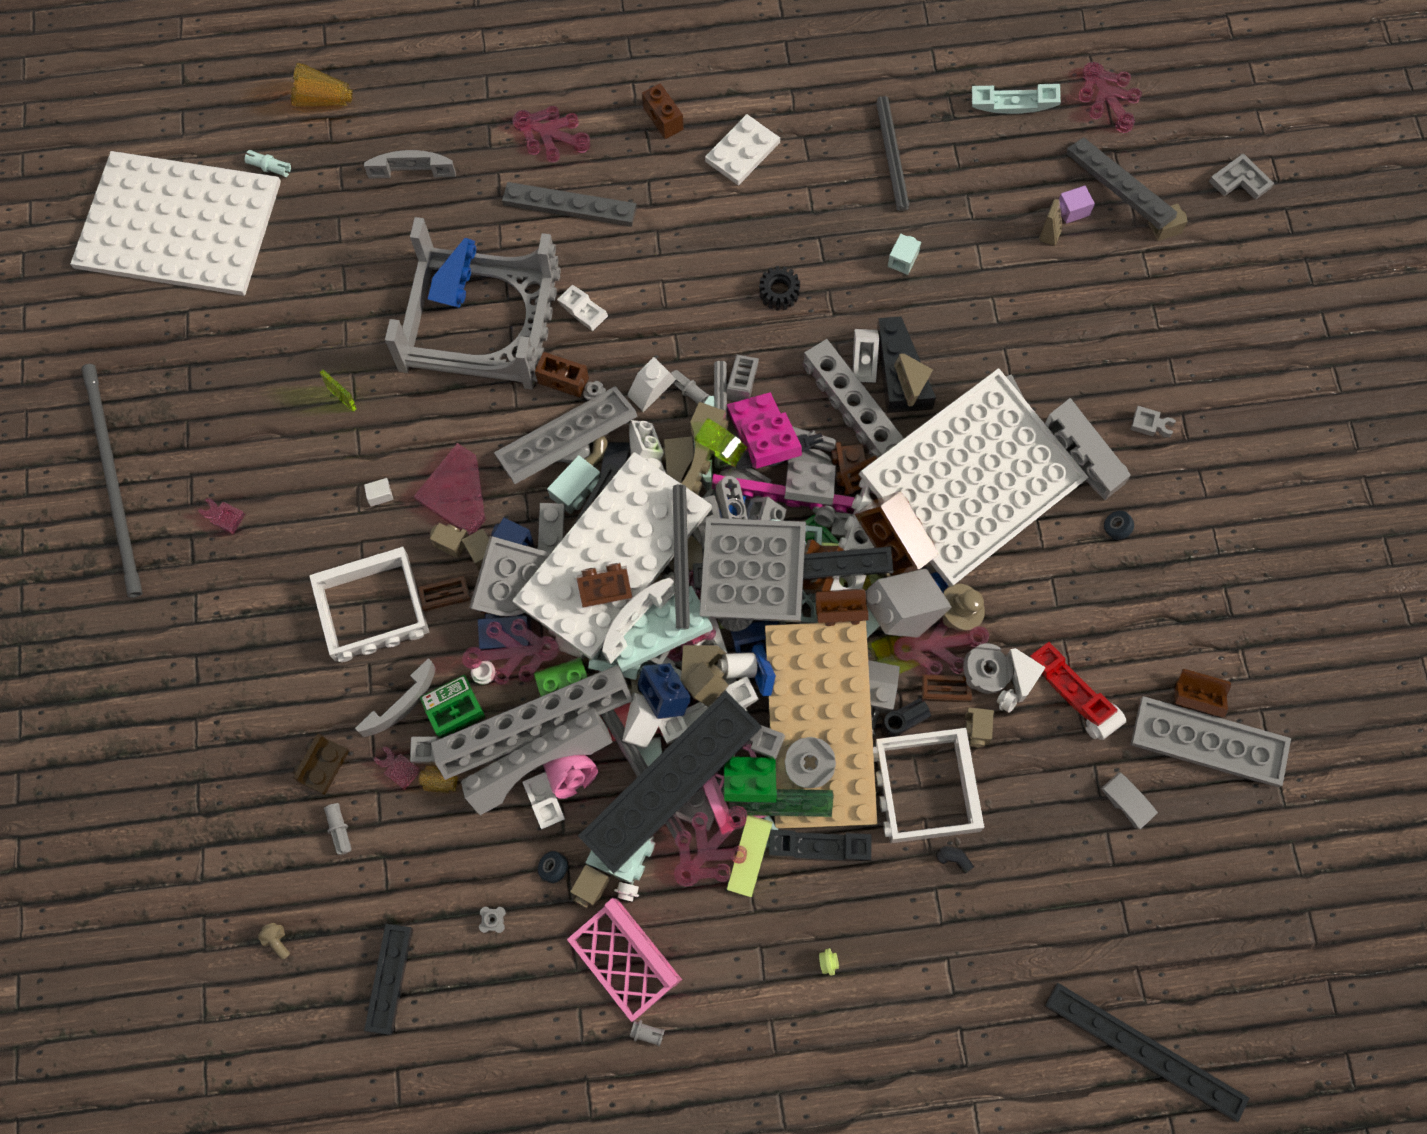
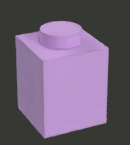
M1086 186L1061 193L1059 197L1061 216L1065 223L1090 216L1095 204Z

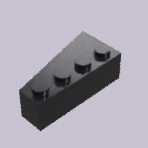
M902 317L878 318L876 330H878L879 335L878 350L887 413L933 410L936 396L929 380L925 383L913 406H908L894 366L899 354H906L921 363Z

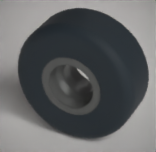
M1115 511L1105 519L1104 529L1111 538L1121 540L1133 532L1134 521L1127 512ZM1117 523H1122L1119 527H1116Z
M557 851L546 853L538 864L540 878L548 883L559 882L565 876L568 869L566 857Z

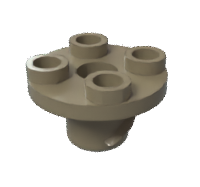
M954 584L942 592L952 606L942 616L945 626L967 632L975 629L982 623L985 615L982 594L965 584Z

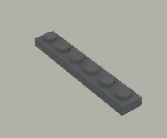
M1083 137L1067 148V155L1159 230L1176 218V210L1086 138Z
M507 182L502 200L504 206L630 227L633 225L637 208L636 203L511 182Z

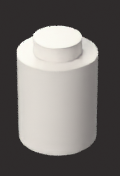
M754 653L723 654L722 659L718 660V668L724 672V679L754 678L757 673V659Z
M1111 703L1118 709L1117 713L1099 727L1089 720L1086 721V731L1093 739L1104 740L1126 723L1124 714L1115 704Z

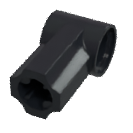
M919 698L897 711L889 712L881 724L882 734L887 738L900 736L905 731L931 718L929 707L925 701ZM888 721L897 722L899 729L894 730L890 728Z

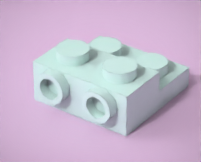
M653 837L650 838L615 874L609 870L592 850L587 858L586 865L633 885L635 879L640 880L645 866L642 865L645 856H651L656 843L653 842Z

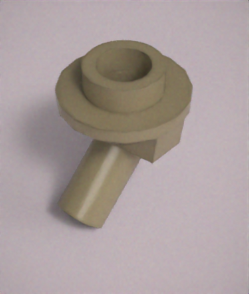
M276 923L265 925L258 934L261 944L266 947L270 945L281 960L289 956L290 952L279 940L285 936L284 927Z

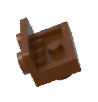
M865 589L817 591L815 593L818 623L834 626L836 622L851 621L852 625H857L860 621L869 620Z
M1182 669L1174 688L1175 704L1183 708L1199 710L1211 716L1225 718L1228 711L1227 695L1231 688V682L1188 669Z

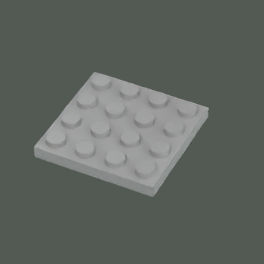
M706 518L700 616L722 619L801 622L806 522Z

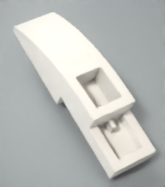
M631 420L629 424L631 455L635 452L665 472L661 463L664 452L653 424L646 421Z

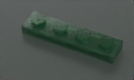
M776 789V803L729 801V815L832 817L834 796L833 790Z

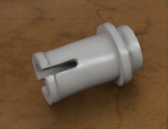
M642 1020L639 1022L634 1021L629 1037L634 1038V1041L639 1039L660 1047L665 1030L642 1024Z

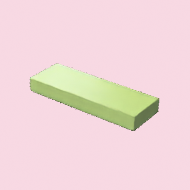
M751 815L747 816L727 890L752 897L773 822Z

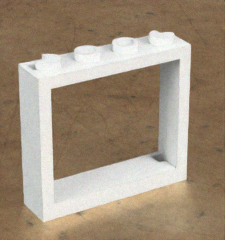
M404 547L309 575L329 655L335 662H346L359 654L369 655L376 652L378 648L385 646L388 648L395 647L401 641L407 639L417 640L422 638L424 634L430 633L409 557ZM402 566L418 623L339 647L324 589Z
M966 728L876 739L875 747H873L874 762L878 764V772H875L877 787L882 789L883 796L879 797L881 812L886 813L887 821L883 822L885 837L890 838V843L976 833L984 829ZM954 742L969 824L898 833L885 751Z

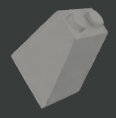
M927 569L878 579L866 590V604L884 633L888 635L918 638L952 608Z

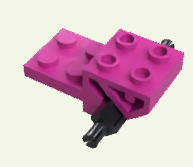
M771 392L727 404L728 414L740 438L743 451L734 453L733 458L720 461L719 463L722 466V471L734 467L737 470H742L749 467L757 469L764 466H775L785 460L802 456V452L810 450L811 445L823 442V438H820L823 436L821 433L807 436V434L796 435L786 412L780 413Z

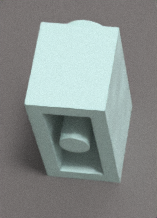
M578 455L547 488L549 497L556 503L565 504V510L570 514L575 509L579 510L584 505L585 498L592 493L599 481L600 471Z

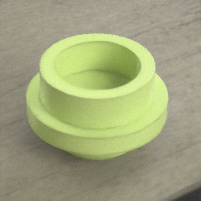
M830 948L825 949V952L819 953L822 973H829L830 976L835 975V969H839L837 954L832 953Z

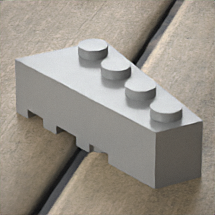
M1071 398L1049 414L1045 425L1089 477L1086 479L1087 483L1104 500L1126 484L1131 476L1127 467L1121 463Z

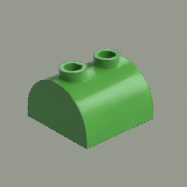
M581 657L534 673L541 697L588 678Z

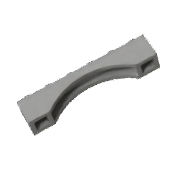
M594 708L580 714L463 779L461 783L465 799L479 815L486 813L502 804L514 784L536 767L562 757L591 755L611 744L612 739L607 725Z

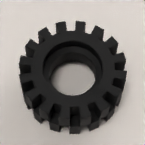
M775 266V271L771 267L768 269V273H763L760 278L759 297L761 300L763 299L764 305L769 303L768 308L772 309L773 306H776V310L780 311V307L783 306V310H786L788 305L792 307L794 306V301L797 302L800 280H798L797 274L793 275L794 271L792 269L787 272V267L783 266V270H779V266ZM775 283H783L787 285L788 291L783 294H777L771 290V286Z

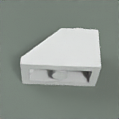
M854 330L853 373L860 382H876L879 346L878 330Z
M653 357L637 373L627 396L644 412L676 379Z

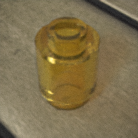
M426 766L425 770H421L419 785H423L424 791L449 793V791L456 790L458 775L445 780L437 766Z

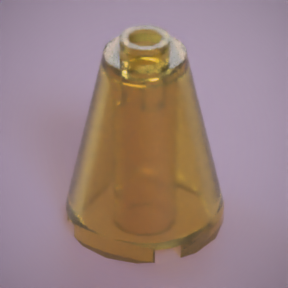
M303 63L296 64L293 79H295L294 87L291 89L292 106H347V102H352L353 89H349V84Z

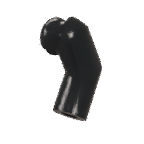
M944 846L936 854V858L941 864H945L948 861L956 862L964 874L975 867L960 848Z

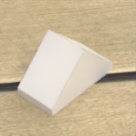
M1014 648L1010 649L1007 656L1010 658L1013 666L1012 681L1015 693L1019 695L1018 702H1023L1046 667Z
M633 693V701L630 703L622 741L645 749L663 718H656L643 695Z

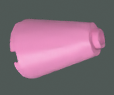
M586 755L562 757L543 764L552 792L557 798L574 796L577 794V788L582 785L586 788L598 774L595 763Z

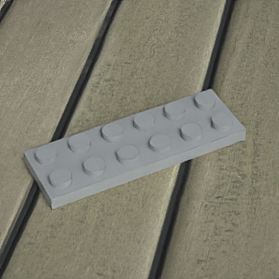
M615 386L499 449L494 454L510 479L516 484L638 416L632 405Z
M1143 696L1140 699L1130 745L1280 788L1283 786L1291 738Z

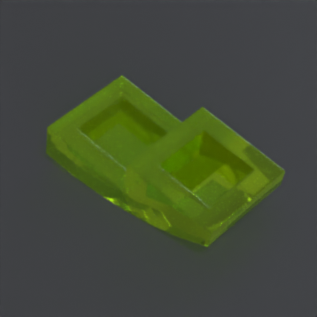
M709 418L706 419L695 437V441L714 451V456L733 467L737 465L747 448L733 434Z

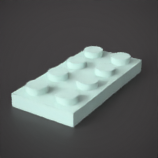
M692 586L689 587V629L679 630L676 628L675 594L661 609L653 604L624 635L628 646L616 658L622 672L713 630L709 619L700 616L701 603Z

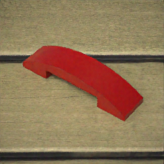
M1050 642L1030 655V658L1046 667L1042 675L1050 685L1087 720L1099 727L1117 713V708L1101 693L1096 694L1065 663L1066 658Z

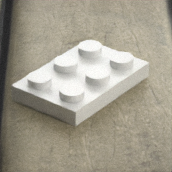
M746 114L705 156V162L739 186L780 143V137Z

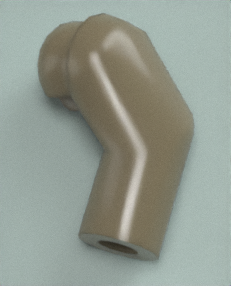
M604 436L592 442L593 453L584 459L593 467L604 459L608 445L607 439Z

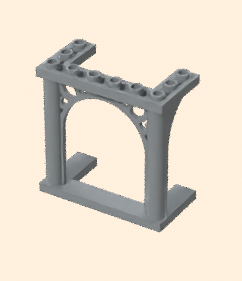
M415 217L410 239L418 258V265L403 328L399 320L390 319L385 337V342L398 371L408 373L409 367L510 380L523 382L524 389L533 390L535 382H538L535 369L544 352V348H542L543 341H547L548 338L547 321L552 319L553 310L550 306L551 301L556 299L557 289L555 282L560 280L561 269L558 267V256H555L556 244L552 243L551 234L542 233L539 248L528 255L501 257L476 253L475 257L471 259L469 268H471L472 275L494 277L509 283L520 293L526 306L524 326L511 344L491 354L471 355L414 347L432 269L439 270L454 251L434 248L424 218ZM517 279L522 280L523 283H522V284H518V283H517ZM531 284L540 285V288L532 294L525 292V289ZM536 299V305H531V300ZM529 320H534L532 324L528 323ZM517 348L516 358L512 355V351ZM506 355L510 362H506V359L500 360V358Z

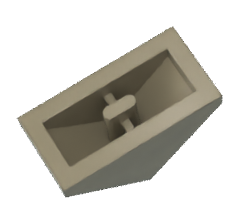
M899 354L894 366L908 406H913L933 369L906 354Z
M683 645L681 681L684 682L702 661L712 667L713 664L716 665L719 659H722L723 654L727 653L718 645Z

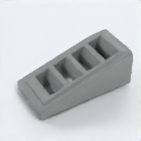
M736 355L727 386V400L737 402L750 398L758 367V358ZM739 365H741V366H747V367H752V368H751V369L742 368V367H739Z

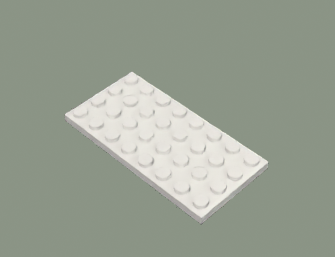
M634 452L512 600L513 603L592 660L604 645L608 630L619 612L633 597L652 585L674 557L673 486L676 484L680 485L681 483ZM686 488L687 537L689 538L710 512L712 505ZM621 563V566H627L632 598L582 607L577 583V575L582 574L581 570L594 567L596 571L605 570L606 565Z

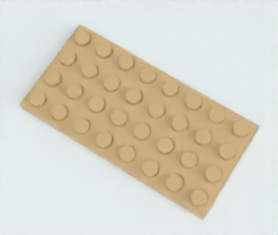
M851 621L836 622L834 626H826L825 623L765 626L767 661L770 662L776 675L772 694L769 696L770 729L785 735L775 760L776 805L779 809V812L775 813V827L779 829L877 824L866 621H860L857 625H852ZM814 737L822 739L834 752L836 761L834 774L821 787L806 788L798 786L787 775L785 767L786 753L789 747L801 738ZM806 756L804 758L806 763L803 766L806 769L809 767L815 769L817 767L815 764L817 758L815 756L812 758Z

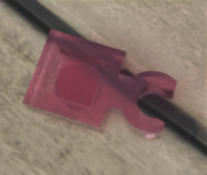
M206 498L205 501L211 508L208 511L199 509V513L205 518H212L210 522L214 526L233 534L244 518V512L225 502H222L218 507L212 499Z
M383 747L382 749L388 755L387 758L381 761L375 757L374 761L380 767H388L384 774L405 790L421 770L401 754L395 759L393 752L389 748Z

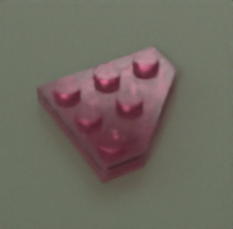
M457 443L415 494L414 498L417 502L457 527L460 531L462 529L467 530L468 535L475 533L486 518L477 457Z

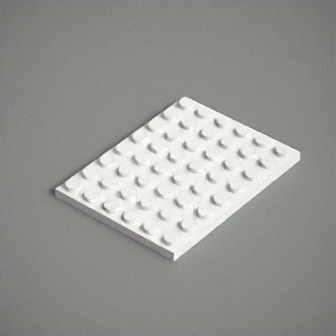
M111 151L70 264L74 269L245 296L281 181L276 176Z
M999 368L859 473L878 498L901 491L908 499L910 507L916 517L920 519L922 527L928 537L934 542L935 548L939 553L929 562L949 587L956 584L1089 478Z

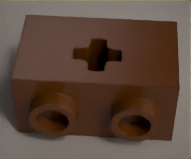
M661 83L642 92L643 109L664 139L684 130L683 114Z
M543 352L535 369L538 384L579 398L589 379L587 366Z

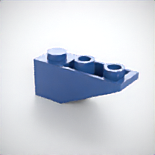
M464 238L432 278L428 300L455 307H460L461 303L464 302L466 297L465 284L471 276L470 262L476 254L474 240Z

